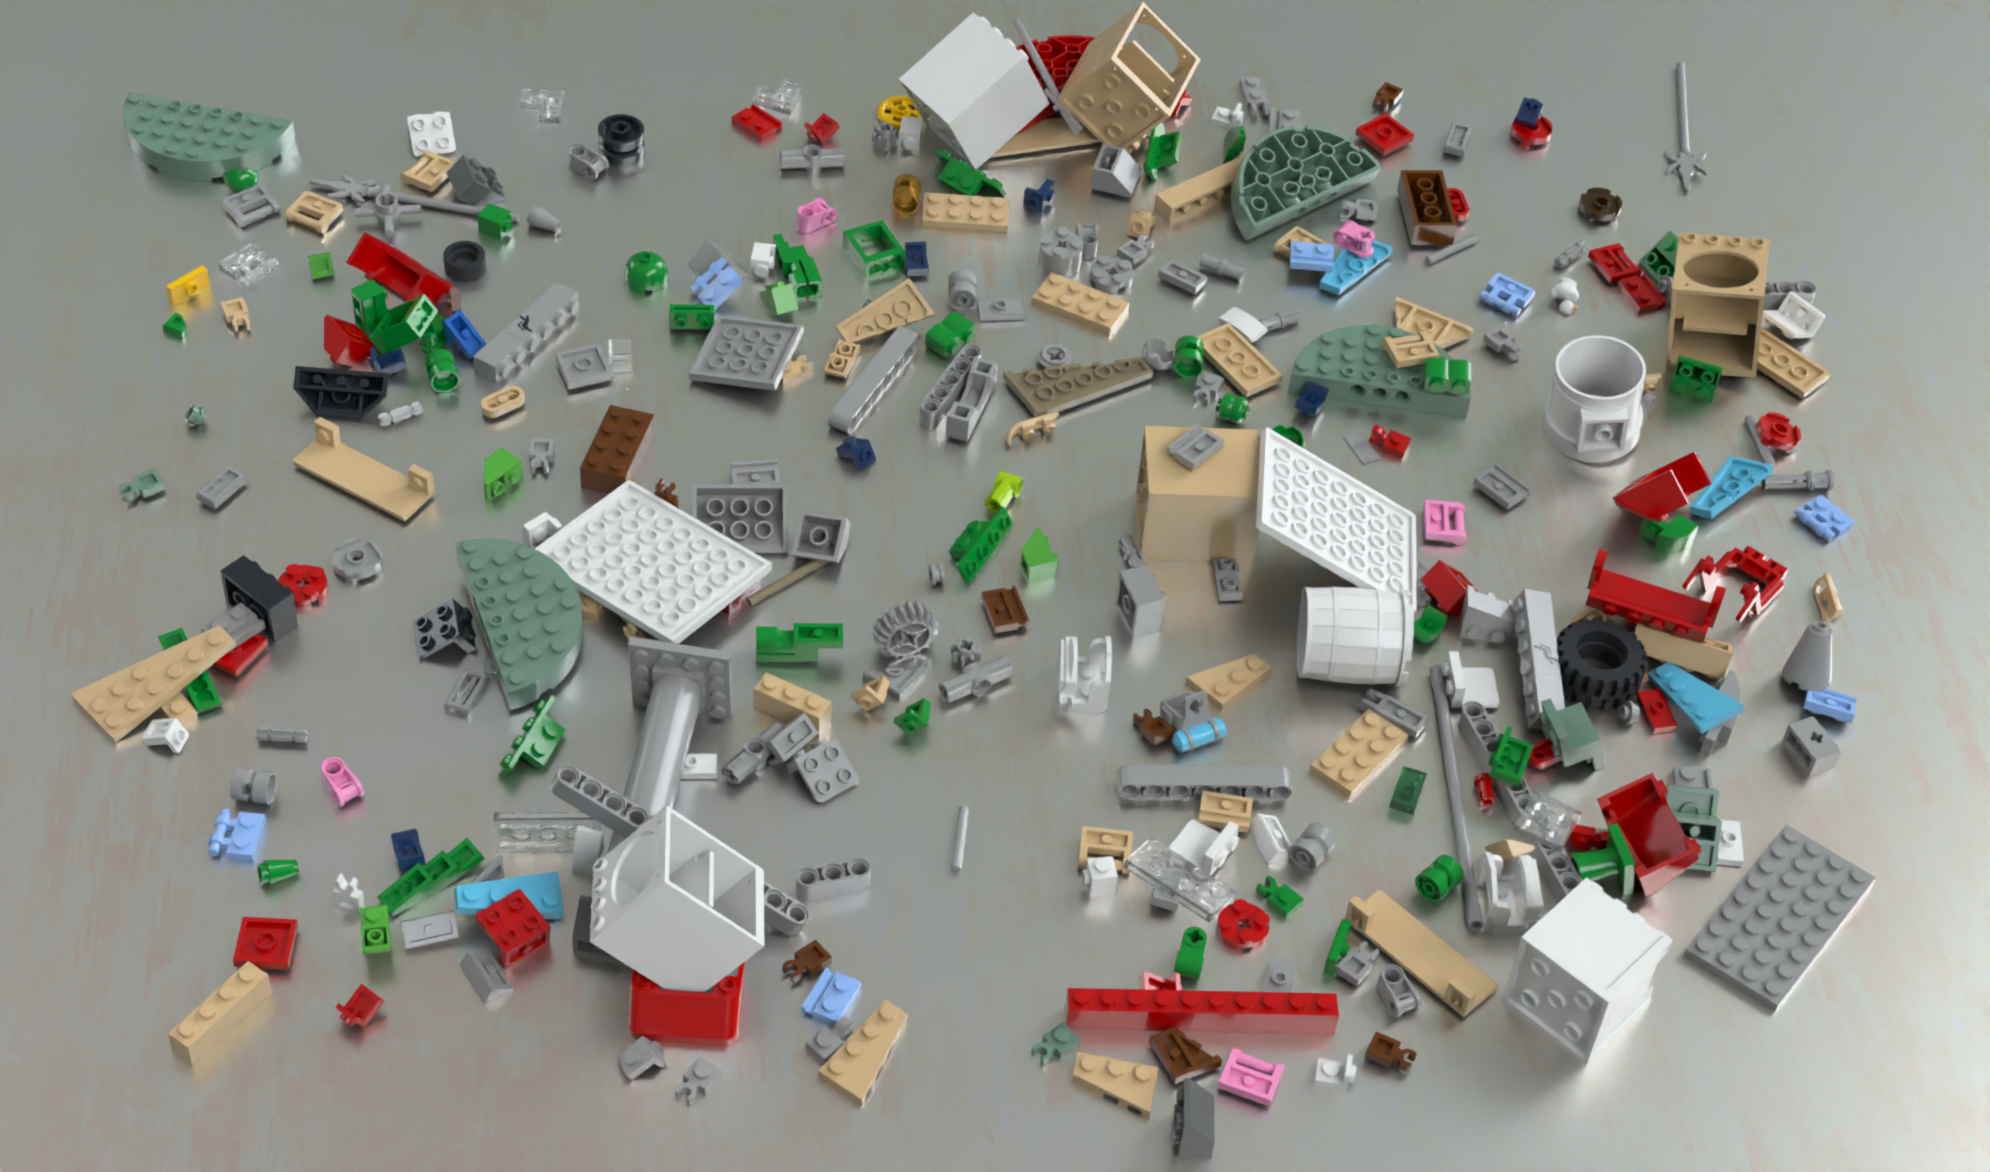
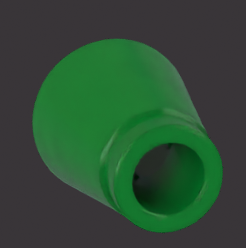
M264 860L263 863L257 865L258 878L261 885L267 884L271 886L299 875L297 860Z

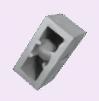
M1813 716L1788 724L1783 741L1809 775L1835 767L1841 751L1837 744L1827 735L1823 726Z

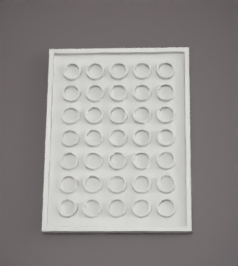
M1266 427L1260 436L1256 528L1262 533L1277 539L1283 545L1296 550L1302 556L1317 562L1321 567H1325L1336 573L1339 577L1350 581L1358 588L1378 589L1399 593V590L1411 591L1412 598H1407V604L1413 605L1415 613L1417 611L1416 515Z
M630 480L619 486L535 548L559 564L569 575L577 590L659 640L676 644L682 642L772 571L771 562Z

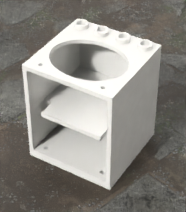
M973 12L902 75L899 81L925 124L976 170L1050 103L1027 62L1029 59L1027 54L1022 49L1018 51L1015 44L1009 38L1005 40L998 28L990 27L989 21L984 16L979 17Z
M667 805L607 855L600 857L593 866L590 942L664 989L706 992L764 947V870Z

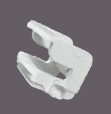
M1066 636V639H1061L1058 667L1060 668L1059 709L1067 711V713L1099 714L1106 711L1111 685V636H1106L1105 639L1092 640L1089 646L1088 657H1078L1077 637ZM1105 671V681L1100 680V672Z
M1484 852L1482 866L1477 879L1478 886L1484 888L1488 911L1484 929L1486 932L1491 933V935L1523 936L1541 919L1543 910V898L1536 859H1531V855H1519L1518 858L1515 857L1513 863V874H1501L1503 869L1502 857L1490 852ZM1513 889L1524 890L1526 905L1520 921L1517 920Z

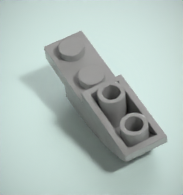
M1730 670L1726 678H1720L1716 689L1740 703L1738 680L1735 672ZM1738 715L1701 735L1699 742L1703 743L1700 750L1701 754L1709 757L1717 741L1727 745Z

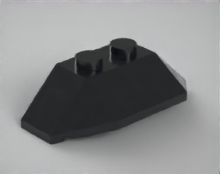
M296 366L293 389L316 416L363 420L387 397L389 373Z

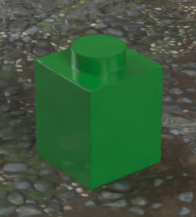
M488 203L477 215L479 233L502 240L513 229L512 214L509 210Z

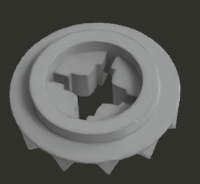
M1046 345L1037 353L1038 365H1042L1044 370L1050 366L1070 365L1073 361V355L1068 348L1062 345Z

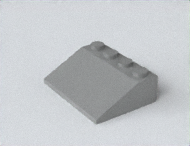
M692 484V517L755 554H788L787 484Z

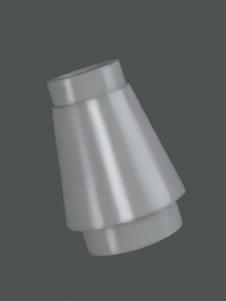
M533 206L527 216V222L531 226L555 233L561 225L560 220L540 206Z

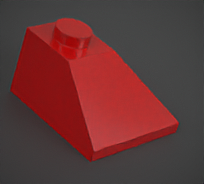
M326 314L324 317V350L330 355L329 359L339 366L344 364L352 367L371 357L370 348L375 346L358 325Z

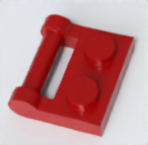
M1620 243L1589 250L1588 258L1609 283L1643 275L1642 269L1631 261Z

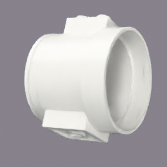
M1602 335L1585 336L1569 341L1560 350L1555 363L1552 391L1547 397L1543 416L1544 434L1556 450L1579 461L1598 463L1618 459L1635 447L1640 437L1643 421L1641 400L1646 376V365L1641 354L1633 346L1620 339Z

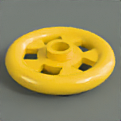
M907 96L889 97L883 100L877 107V117L881 123H890L893 125V129L900 130L901 122L899 121L902 120V117L914 116L922 119L910 97ZM885 110H891V114L885 113Z

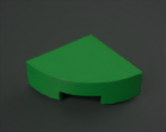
M175 313L163 325V332L183 339L187 332L183 317Z

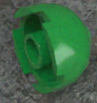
M644 251L632 255L625 265V284L629 289L640 294H645V291L652 290V293H656L664 289L668 284V268L661 256L653 252Z

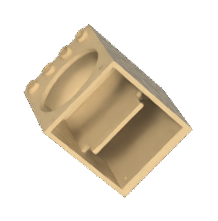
M1142 2L1089 42L1057 99L1102 143L1126 149L1171 116L1201 59ZM1135 23L1152 26L1168 38L1176 51L1178 59L1177 67L1174 71L1167 73L1135 40L1122 47Z
M1679 234L1671 297L1666 370L1674 371L1678 356L1681 355L1722 367L1721 375L1756 378L1770 239L1720 236L1715 234Z
M1145 426L1136 487L1139 549L1143 553V560L1212 562V559L1228 557L1236 558L1237 563H1253L1259 531L1256 528L1260 456L1258 430L1201 428L1203 430L1207 429L1223 439L1224 445L1223 448L1192 471L1175 460V456L1172 454H1166L1167 447L1192 427Z

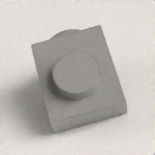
M644 1036L617 1055L627 1077L632 1080L653 1064L661 1068L666 1065L662 1057L664 1050L657 1041L652 1042Z

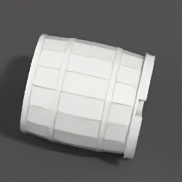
M1304 587L1300 602L1297 631L1298 677L1351 684L1393 683L1395 687H1405L1409 672L1405 671L1406 661H1411L1414 634L1413 605L1407 604V598H1412L1411 591L1399 590V593L1378 589L1354 587Z

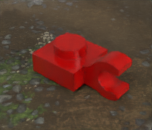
M1374 425L1369 441L1382 445V451L1403 458L1412 438L1390 430L1389 434H1387L1383 427Z

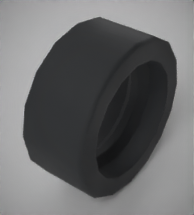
M458 241L449 245L443 252L444 270L453 279L469 281L478 278L486 270L485 251L482 246L475 242ZM462 257H470L475 259L474 262L469 264H458L453 262L454 260Z

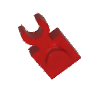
M1570 823L1565 839V847L1590 851L1591 847H1595L1598 850L1606 849L1607 832L1596 833V828Z

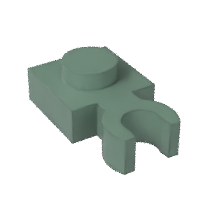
M154 468L132 477L133 483H123L118 486L121 495L124 494L126 502L135 500L140 494L143 498H146L166 489L165 482Z
M1062 1022L1043 1035V1043L1035 1044L1032 1047L1031 1055L1034 1057L1038 1053L1045 1054L1041 1058L1040 1064L1046 1066L1050 1063L1053 1055L1062 1059L1081 1045V1039Z

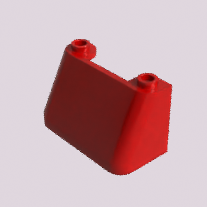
M1653 772L1597 798L1607 826L1618 823L1635 863L1634 877L1646 898L1658 893L1698 861V854L1701 853L1696 839L1690 840L1683 832L1666 801L1665 795L1668 794V790L1662 779L1657 781Z

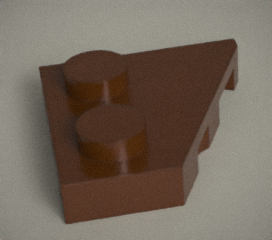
M1175 1027L1150 1036V1045L1175 1084L1184 1081V1078H1192L1221 1067L1222 1059L1218 1055L1212 1057L1202 1050L1201 1044L1187 1038L1184 1033Z

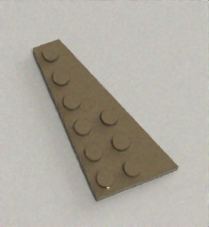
M1142 357L1115 360L1112 364H1101V361L1092 362V366L1082 367L1081 364L1046 367L1043 371L1023 369V373L1014 374L1011 371H1003V379L1034 417L1069 409L1153 377V370Z

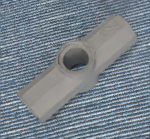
M811 144L805 146L803 150L780 151L781 169L803 168L808 173H817L821 168L845 166L844 148L821 149L819 146Z
M1006 656L999 657L980 666L977 663H971L964 667L959 675L939 682L938 689L945 702L954 701L970 693L979 696L987 692L992 684L1013 676V669Z
M772 723L757 737L748 738L744 742V748L721 768L726 781L732 785L739 784L752 771L764 768L767 758L773 754L766 742L779 732L783 726L779 723Z

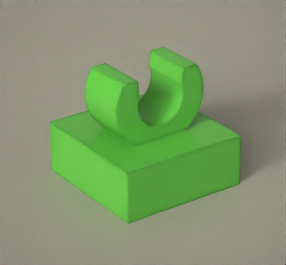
M330 252L307 256L312 279L335 275Z

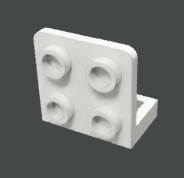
M450 111L424 115L415 114L407 117L408 133H410L414 157L420 158L425 151L438 155L455 153L456 145Z
M1794 292L1788 293L1778 310H1764L1762 315L1766 318L1765 321L1769 325L1779 327L1783 330L1782 334L1790 339L1813 338L1826 317L1825 314Z
M1449 651L1447 661H1443L1442 673L1446 678V694L1449 695L1451 708H1463V705L1468 701L1479 702L1484 708H1497L1500 701L1493 670L1491 668H1462L1459 651Z
M1190 820L1168 847L1167 855L1210 878L1216 869L1223 865L1230 851H1234L1240 839L1237 837L1239 825L1230 821L1224 830L1219 833L1196 820Z

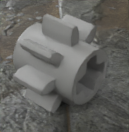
M883 122L877 127L874 126L872 141H877L878 147L887 149L892 144H896L898 130H893V125Z
M971 638L958 639L957 645H951L952 662H956L960 668H964L974 663V660L980 661V644H975Z

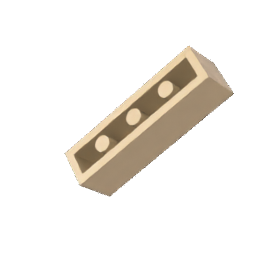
M1637 623L1634 630L1637 640H1640L1645 647L1644 650L1647 656L1656 658L1658 662L1662 664L1670 662L1688 672H1701L1704 676L1711 679L1724 678L1732 656L1733 645L1705 637L1703 643L1689 638H1678L1673 633L1664 630L1657 631L1642 623Z
M247 961L168 1033L172 1053L193 1067L272 994L268 974Z

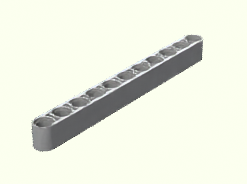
M1468 701L1463 705L1458 725L1484 773L1490 774L1492 766H1489L1488 762L1492 751H1498V748H1495L1499 733L1482 704L1476 701ZM1522 776L1519 787L1493 778L1494 784L1492 787L1523 843L1534 845V851L1529 852L1532 859H1536L1537 868L1558 904L1582 882V879L1524 777Z
M572 765L561 766L551 784V790L555 796L625 838L629 837L654 816L651 812ZM764 881V922L789 936L799 934L809 919L808 908Z

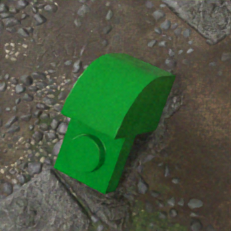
M1678 514L1670 523L1663 520L1656 523L1655 520L1648 521L1643 519L1639 533L1656 543L1654 550L1665 554H1677L1684 551L1693 542L1698 525Z

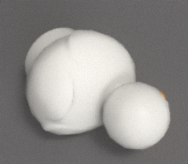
M1561 278L1560 282L1554 285L1551 290L1552 298L1562 301L1559 305V310L1564 315H1570L1574 310H1577L1573 303L1579 298V293L1576 289L1577 282L1570 278Z

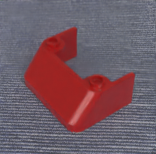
M366 232L363 233L346 261L347 264L366 273L364 278L367 280L379 281L406 298L405 302L425 294L437 308L446 302V294H450V288H457L404 252Z
M1694 451L1634 480L1614 495L1612 499L1616 506L1648 521L1655 520L1658 523L1669 517L1667 513L1688 504L1689 502L1686 497L1711 485L1712 482Z
M745 962L738 966L737 977H724L714 985L713 993L658 989V984L633 969L629 1009L630 1035L637 1040L644 1036L650 1041L723 1047L734 1044L738 1039L745 987Z

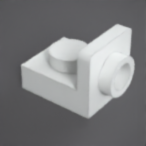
M1238 103L1235 111L1217 107L1212 117L1211 125L1231 130L1238 124H1241L1244 118V112L1241 111L1242 104Z
M544 512L523 525L524 542L531 547L537 542L544 540L547 536H553L562 529V526L556 518H552L547 512Z
M177 718L158 719L151 721L141 740L146 746L167 744L174 753H180L189 737V733Z
M1347 1055L1346 1062L1318 1057L1314 1086L1346 1092L1349 1082H1354L1357 1066L1352 1065L1353 1055Z

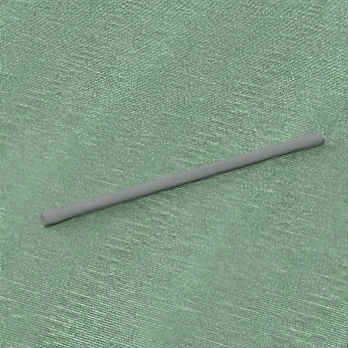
M1436 664L1431 666L1429 671L1432 688L1434 689L1459 863L1464 872L1462 883L1466 903L1467 925L1471 930H1478L1483 927V918L1478 901L1446 694V678L1442 673V665Z

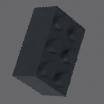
M243 555L220 570L226 604L233 608L239 603H243L257 615L259 620L265 622V629L261 632L271 640L276 642L298 627L293 591L288 586L284 587L279 583L274 575L262 570L256 561H251Z

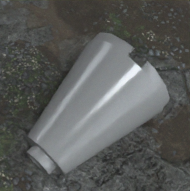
M1816 621L1807 626L1782 670L1783 678L1789 684H1792V681L1799 684L1798 688L1807 691L1825 690L1827 685L1831 684L1832 629L1826 623Z

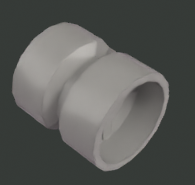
M960 269L954 271L949 276L948 303L955 310L967 311L972 309L977 303V278L971 271Z
M237 766L231 779V798L246 802L252 798L254 803L269 805L273 800L276 790V773L261 769L255 773L253 768Z
M1311 823L1290 846L1288 850L1289 857L1300 869L1308 872L1314 871L1323 861L1324 857L1335 847V837L1325 826Z

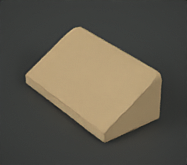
M1510 839L1485 846L1486 852L1501 856L1503 861L1529 853L1535 849L1534 845Z

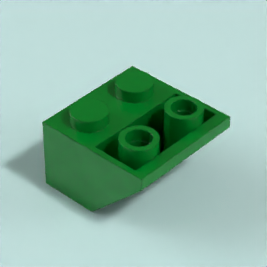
M1671 231L1639 260L1658 282L1664 276L1674 279L1679 238Z
M1679 355L1668 390L1712 403L1723 368Z

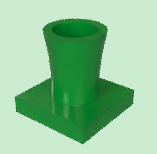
M1618 823L1608 825L1606 849L1570 853V860L1582 881L1586 877L1595 882L1615 876L1623 896L1633 894L1635 863Z

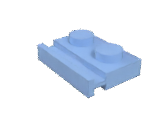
M1291 241L1289 268L1333 272L1334 245Z
M1826 688L1822 691H1806L1803 709H1807L1813 714L1833 717V719L1840 722L1852 723L1856 709V697Z
M826 967L802 1005V1013L811 1014L812 1018L835 1026L837 1021L845 1015L859 992L861 981L839 972H831L830 968Z

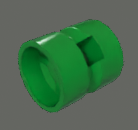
M1183 336L1175 343L1174 370L1182 377L1193 378L1201 374L1203 370L1204 344L1198 337Z
M439 349L430 352L426 356L425 367L433 390L441 393L454 390L460 383V376L453 354L448 350Z
M1443 854L1438 856L1429 867L1417 875L1415 885L1425 899L1437 903L1450 890L1462 882L1464 872L1454 858Z

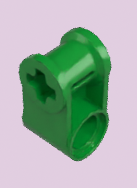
M439 313L435 315L421 337V351L430 353L434 350H439L446 342L442 322L449 317Z
M1189 927L1185 930L1173 973L1177 972L1180 973V976L1199 980L1207 935L1203 929Z

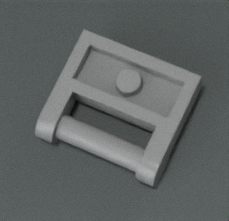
M260 183L221 199L222 206L236 220L240 228L270 213L276 214L281 211L277 200ZM267 204L266 206H264V207H262V208H259V209H257V210H254V211H252V212L247 213V214L244 215V213H246V212H248V211H251V210H253V209H255V208H258V207H261V206Z

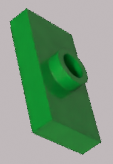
M1343 919L1340 922L1326 959L1324 974L1333 977L1340 957L1344 958L1348 953L1350 943L1347 942L1352 924L1351 921Z

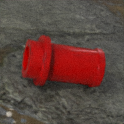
M1480 773L1474 780V786L1478 789L1479 803L1484 807L1491 806L1492 803L1496 802L1492 787L1494 779L1490 777L1489 773Z

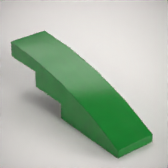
M182 628L158 636V641L163 651L188 640ZM206 670L183 688L197 714L222 705Z
M466 838L449 853L446 854L442 850L423 867L418 862L378 895L377 898L383 905H387L388 911L395 916L440 892L465 875L485 858L471 841Z

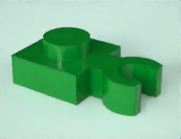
M1267 876L1265 879V884L1268 887H1264L1260 883L1257 884V894L1261 897H1268L1266 904L1284 919L1290 917L1303 906L1304 898L1286 884L1279 888L1276 885L1275 879L1271 876Z

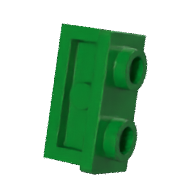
M670 304L669 329H711L714 324L715 305Z
M1507 726L1505 733H1499L1495 748H1498V751H1492L1488 762V765L1492 766L1490 777L1519 787L1534 745L1510 737L1512 727Z

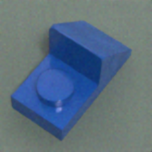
M461 310L442 322L447 346L449 347L456 343L468 360L486 345V342Z

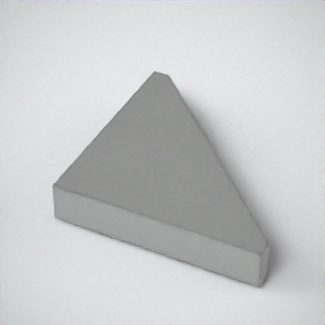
M922 665L919 669L904 670V668L885 669V672L871 673L866 670L863 673V680L871 682L884 676L890 681L887 694L900 700L926 674L927 667Z

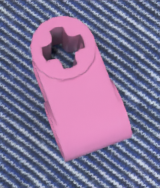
M817 198L808 204L802 205L797 210V230L801 233L809 234L819 228L830 225L837 217V210L829 207L823 198Z
M1350 220L1334 232L1333 240L1339 247L1359 257L1366 258L1373 254L1372 242L1375 240V233Z
M330 757L322 762L323 785L331 794L338 807L345 806V802L356 796L359 798L364 796V790L360 781L351 773L340 758Z

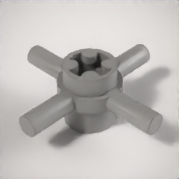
M383 185L381 187L382 193L376 197L375 207L354 208V216H375L378 222L384 225L385 235L392 237L394 235L393 225L399 221L400 215L421 213L420 204L400 206L397 196L390 192V186Z

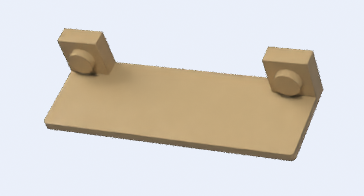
M1063 117L1047 119L1038 122L1019 134H1015L991 157L1099 143L1101 141L1079 120L1078 122L1083 129L1081 131L1078 129L1079 133L1075 136Z
M322 417L314 421L316 439L293 459L295 466L403 521H406L435 494L433 473L413 464L408 469V477L342 444L339 426Z
M1382 890L1376 891L1365 901L1361 900L1358 896H1354L1349 900L1345 919L1351 921V925L1461 1016L1465 1017L1497 990L1498 984Z

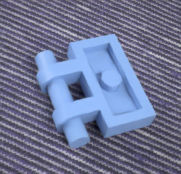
M722 256L716 262L713 261L709 265L710 268L702 276L699 275L695 279L696 282L690 287L695 293L703 288L698 297L705 305H715V310L744 283L731 266L722 270L728 263ZM717 274L718 276L710 284H708V282Z
M1497 272L1487 283L1486 290L1490 293L1482 290L1479 298L1485 300V303L1490 306L1495 305L1503 309L1502 311L1506 314L1512 313L1518 316L1521 308L1515 305L1524 308L1534 297L1535 290Z
M1821 494L1807 502L1804 509L1799 506L1794 511V514L1800 518L1799 520L1804 525L1808 524L1819 537H1825L1828 541H1831L1834 536L1839 537L1849 531L1855 524L1852 518Z
M222 809L214 823V834L210 836L208 841L210 846L208 853L211 856H218L220 850H227V859L254 862L266 823L265 814L239 811L237 820L230 819L232 812L229 809ZM226 831L232 832L231 838L224 837Z

